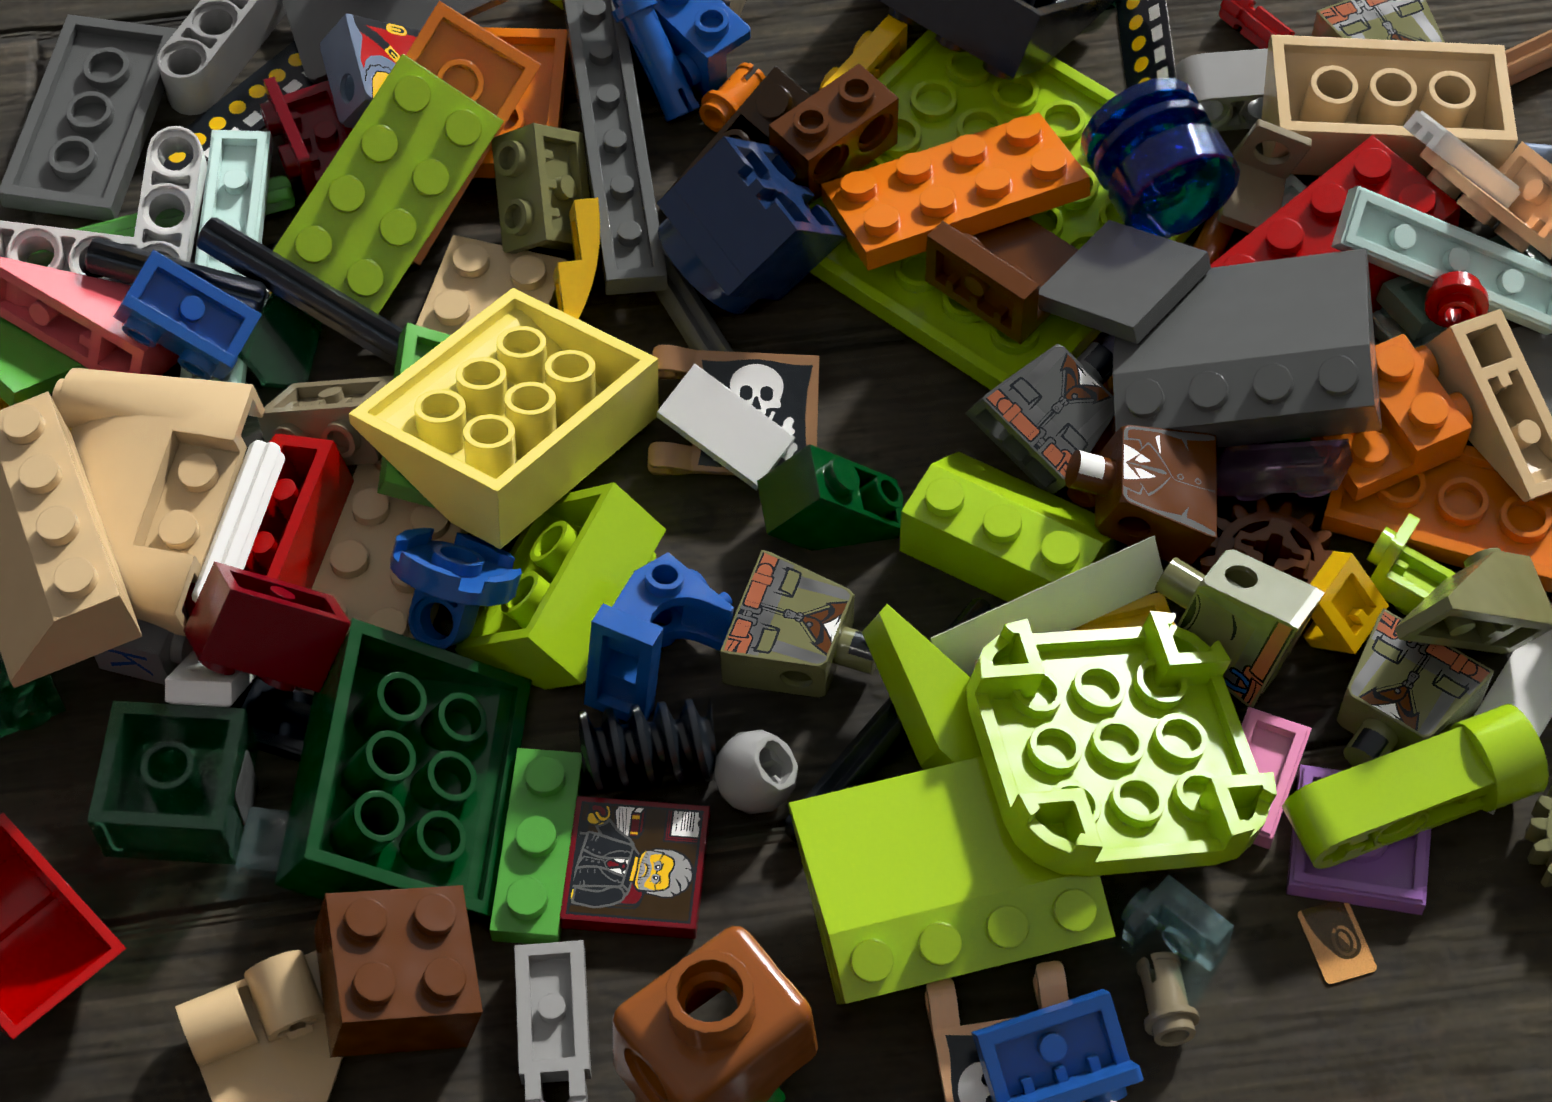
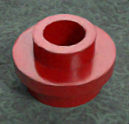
M1452 271L1442 274L1434 280L1425 296L1426 315L1432 322L1445 328L1487 314L1489 309V297L1486 289L1481 285L1477 277L1463 271Z

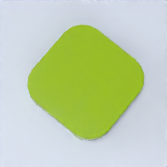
M1150 611L1143 627L1032 634L1028 619L1004 624L1000 635L983 647L966 687L968 711L1003 823L1015 845L1032 861L1061 875L1090 877L1217 865L1237 859L1253 844L1266 822L1271 804L1277 795L1274 772L1259 773L1223 678L1231 659L1219 640L1210 647L1194 633L1173 625L1175 613Z

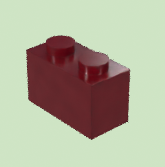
M214 561L183 631L198 661L214 672L233 675L238 670L256 675L266 684L279 690L293 691L297 686L320 693L351 623L332 595Z

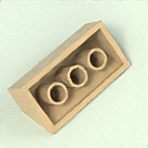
M1292 35L1270 36L1261 120L1312 139L1311 149L1291 174L1322 176L1373 135L1427 178L1434 168L1419 156L1426 148V145L1403 127L1416 110L1419 112L1423 110L1496 169L1503 165L1517 144L1518 137L1504 45ZM1262 142L1263 155L1266 157L1280 158L1289 153L1288 148L1279 142Z
M49 392L0 410V652L9 680L13 687L16 688L143 637L73 437Z

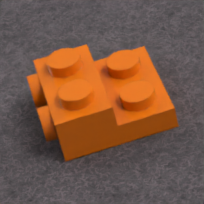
M1405 334L1375 345L1382 430L1311 438L1354 502L1462 456L1472 429L1473 414L1466 398L1459 392H1453L1448 395L1437 379L1439 368L1431 350L1425 345L1414 348Z

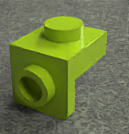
M1411 513L1408 514L1398 532L1387 526L1385 527L1366 559L1377 565L1370 578L1387 602L1393 604L1398 611L1405 615H1408L1445 579L1456 574L1406 545L1421 520Z

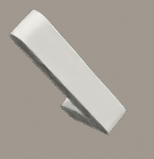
M169 126L158 131L151 138L147 149L134 237L0 220V257L26 262L32 253L39 250H47L54 253L52 262L47 267L86 275L85 256L92 239L102 238L150 252L154 249L162 255L195 263L196 243L199 234L207 172L206 158L198 137L187 128ZM184 152L193 157L192 162L182 170L173 171L163 166L165 160L174 153ZM175 208L185 213L183 220L171 228H163L154 223L156 217L166 209ZM102 277V278H100V279H104V280H109V281H114V282L123 283V284H127V285H132V284H129V283H126V282L114 280V279L107 278V277Z

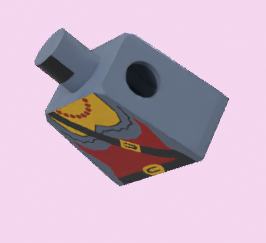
M346 13L320 42V50L338 120L345 127L354 128L401 55L407 54L420 30Z

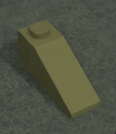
M1488 548L1468 557L1464 561V569L1445 579L1395 627L1399 640L1507 655L1552 630V607L1530 556L1504 552L1499 548Z

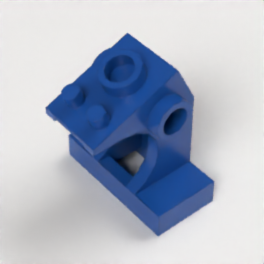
M669 552L635 570L613 606L611 607L603 603L591 621L584 705L604 712L605 707H612L617 718L627 722L631 705L638 704L646 721H648L654 710L661 647L669 646L676 639H688L720 651L733 619L734 607L732 606L733 602L729 594L726 592L716 593L708 586L700 573L693 569H688ZM653 623H663L665 626H658Z

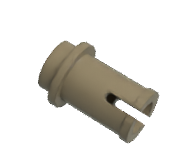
M1173 952L1150 954L1154 969L1150 968L1149 960L1145 957L1136 963L1137 974L1140 976L1148 1010V1016L1144 1019L1145 1031L1149 1035L1154 1036V1041L1157 1045L1170 1047L1184 1044L1195 1037V1026L1199 1023L1200 1017L1196 1008L1189 1006L1181 972L1180 957Z

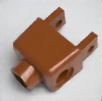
M731 926L724 929L694 952L682 958L676 965L620 1004L613 1015V1066L617 1074L635 1095L636 1102H767L774 1091L787 1078L814 1058L818 1050L812 1009L808 1001L778 969L771 957L750 932L741 926ZM722 990L733 996L738 1006L731 1016L720 1021L703 1022L689 1016V1014Z

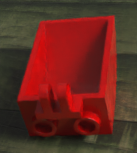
M3 812L0 814V1030L9 1038L15 1039L127 948Z

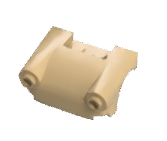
M72 368L64 379L57 381L53 389L52 399L73 437L136 619L157 625L176 635L186 636L183 630L187 624V619L181 610L190 584L197 582L243 463L247 446L241 437V433L247 416L262 418L265 411L253 384Z

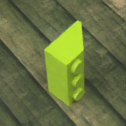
M959 451L930 465L901 511V552L1007 602L1114 554L1121 543L1099 533L1095 527L1094 513Z
M614 482L565 494L521 532L510 551V554L515 558L512 569L521 568L522 571L516 596L506 604L480 606L470 636L462 643L457 644L454 650L461 656L531 679L532 685L544 690L583 684L587 676L591 621L603 603L611 607L613 606L635 570L656 559L654 551L666 529Z

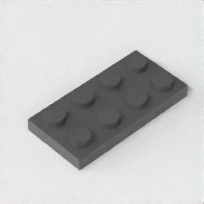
M67 15L1 182L0 201L3 207L100 221L118 218L165 90L157 64V56L162 47L177 30L176 28Z

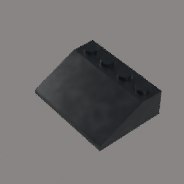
M878 0L890 7L889 13L897 20L910 25H922L937 34L935 39L942 46L956 52L972 54L984 61L982 66L987 72L1006 80H1013L1040 71L1113 2V0Z

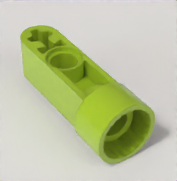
M1505 704L1457 722L1447 732L1307 784L1291 794L1284 801L1282 809L1313 866L1317 869H1324L1479 810L1491 812L1541 793L1548 785V764L1542 743L1531 722L1520 709L1514 705Z

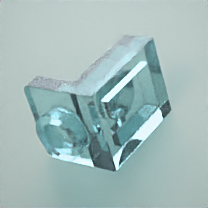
M1168 875L1153 892L1147 887L1142 888L1125 907L1121 915V920L1125 922L1121 947L1130 955H1133L1157 929L1161 932L1163 941L1171 951L1186 961L1192 962L1195 959L1211 971L1227 953L1234 925Z

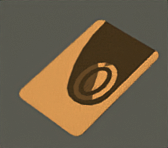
M1331 901L1298 912L1300 923L1324 979L1328 984L1376 971L1377 965L1349 903Z

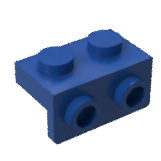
M656 0L658 4L653 8L690 88L693 87L702 96L707 91L717 90L727 80L726 54L751 38L750 26L722 0Z
M153 249L113 317L124 323L122 330L135 341L148 347H155L158 343L179 356L177 359L179 365L193 375L206 380H210L214 376L222 381L235 366L239 353L262 314Z
M1100 989L971 1032L992 1102L1118 1101L1127 1096V1086L1144 1080L1140 1065L1129 1058L1111 994L1105 989Z

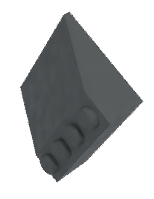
M1366 248L1213 267L1138 344L1114 336L1113 392L1116 432L1120 427L1136 425L1216 435V448L1382 430Z

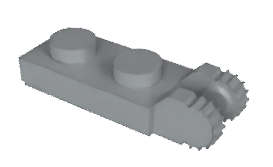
M584 941L515 945L519 1076L521 1084H525V1101L545 1102L543 1083L569 1081L570 1098L567 1102H588L586 1079H591Z

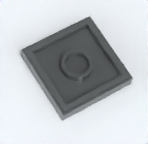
M1108 220L1040 288L1038 307L1039 310L1138 344L1211 269L1208 252Z

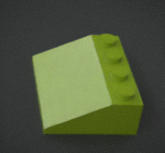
M983 756L788 803L837 1004H848L1116 937L1100 876L1061 875L1036 864L1015 845L1003 823Z

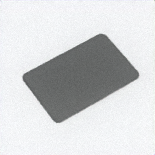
M248 750L245 752L235 791V800L246 830L249 827L259 787Z

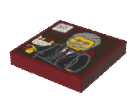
M577 796L560 913L561 928L696 939L711 817L710 806Z

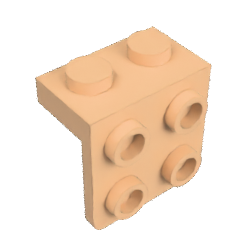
M1524 142L1518 145L1498 169L1520 187L1518 190L1521 191L1520 195L1507 209L1426 146L1419 156L1434 168L1427 176L1432 183L1454 200L1463 192L1456 203L1482 224H1487L1493 228L1500 221L1501 223L1494 232L1522 254L1532 245L1551 260V163Z

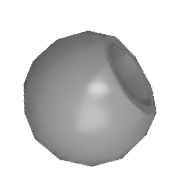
M762 729L740 732L732 737L717 754L713 778L722 798L732 807L748 814L771 812L784 803L795 789L798 765L788 744L778 736Z

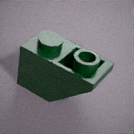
M809 444L757 480L766 532L770 536L811 551L900 538L903 494L898 486L897 479Z

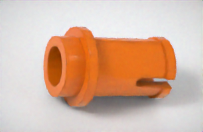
M746 62L741 63L717 90L707 91L701 99L699 114L708 128L718 133L766 76L759 68L746 80L745 77L753 70L754 65Z

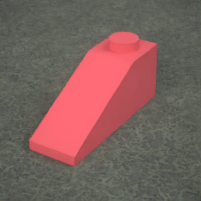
M0 257V317L88 369L162 376L177 363L179 358L177 354L158 343L155 347H148L135 341L122 330L124 323L113 317L131 285Z

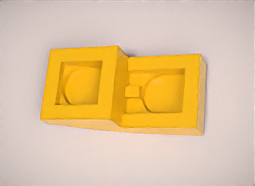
M598 197L573 201L569 211L575 260L557 262L553 272L557 309L576 319H579L587 302L597 267L600 244Z

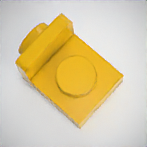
M1333 551L1310 583V585L1317 587L1325 592L1311 616L1314 621L1305 632L1304 638L1314 648L1356 654L1361 645L1370 636L1383 609L1387 610L1389 605L1353 553Z

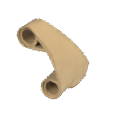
M292 950L272 956L245 971L244 979L175 1006L192 1054L200 1067L212 1102H328L343 1057L330 1058L317 951L304 955L301 950Z

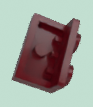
M275 76L263 80L268 101L259 104L260 112L266 129L271 131L272 137L278 135L282 137L284 144L277 146L288 179L291 180L299 177L308 197L349 136L352 128L345 127L338 120L329 81L283 95Z

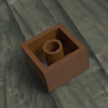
M463 885L325 893L315 925L314 935L330 1058L468 1047L483 1010Z

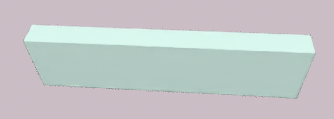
M1361 186L1348 190L1331 247L1340 251L1366 248L1369 263L1430 288L1434 280L1442 274L1452 271L1470 273L1479 279L1481 285L1488 293V312L1501 309L1505 318L1544 335L1552 334V266Z

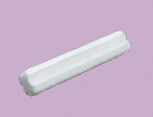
M256 440L249 445L192 592V600L195 603L214 561L244 570L285 461V456L280 451V446L276 443Z

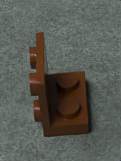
M1029 217L973 236L961 233L942 221L927 235L925 281L1021 345L1051 315L1048 312L1039 310L1040 288L1078 249Z

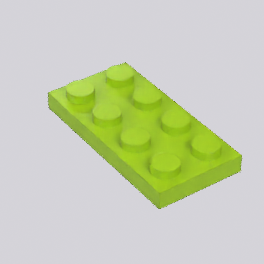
M402 54L273 251L379 314L504 121L405 54Z

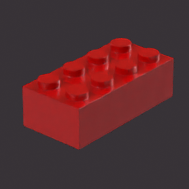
M1371 135L1211 264V268L1340 252V250L1331 247L1348 190L1356 186L1366 188L1457 227L1461 206ZM1368 262L1372 313L1382 308L1375 300L1382 284L1401 275Z

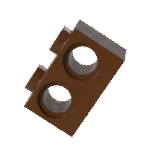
M857 64L769 124V145L776 146L797 172L796 177L791 182H794L796 185L808 186L815 195L807 203L808 205L822 196L821 184L844 177L851 172L859 171L897 144L899 98L861 64Z

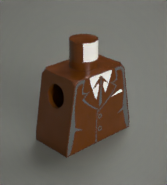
M1126 425L1117 430L1098 455L1081 450H1075L1071 455L1065 475L1066 486L1095 494V527L1100 534L1128 546L1155 536L1160 559L1170 563L1174 557H1177L1190 566L1216 540V435Z

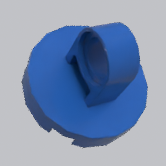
M434 528L405 530L396 536L390 558V569L401 581L415 588L408 618L410 631L415 640L441 649H447L462 643L470 636L474 628L480 606L506 604L516 596L522 571L521 568L512 569L515 558L507 551L464 533L457 532L453 544L432 540ZM435 602L447 607L452 615L453 629L449 636L437 632L431 623L430 611Z

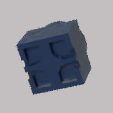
M725 136L656 203L667 217L659 225L658 235L670 260L702 295L730 313L743 314L758 299L781 300L837 247L847 235L825 208L817 204L811 209L807 205L815 195L808 186L796 185L794 182H791L796 177L797 172L776 146Z

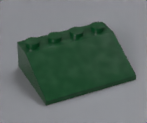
M352 618L349 630L320 693L314 691L274 885L324 900L325 893L463 885L468 919L488 921L492 917L517 748H521L532 680Z

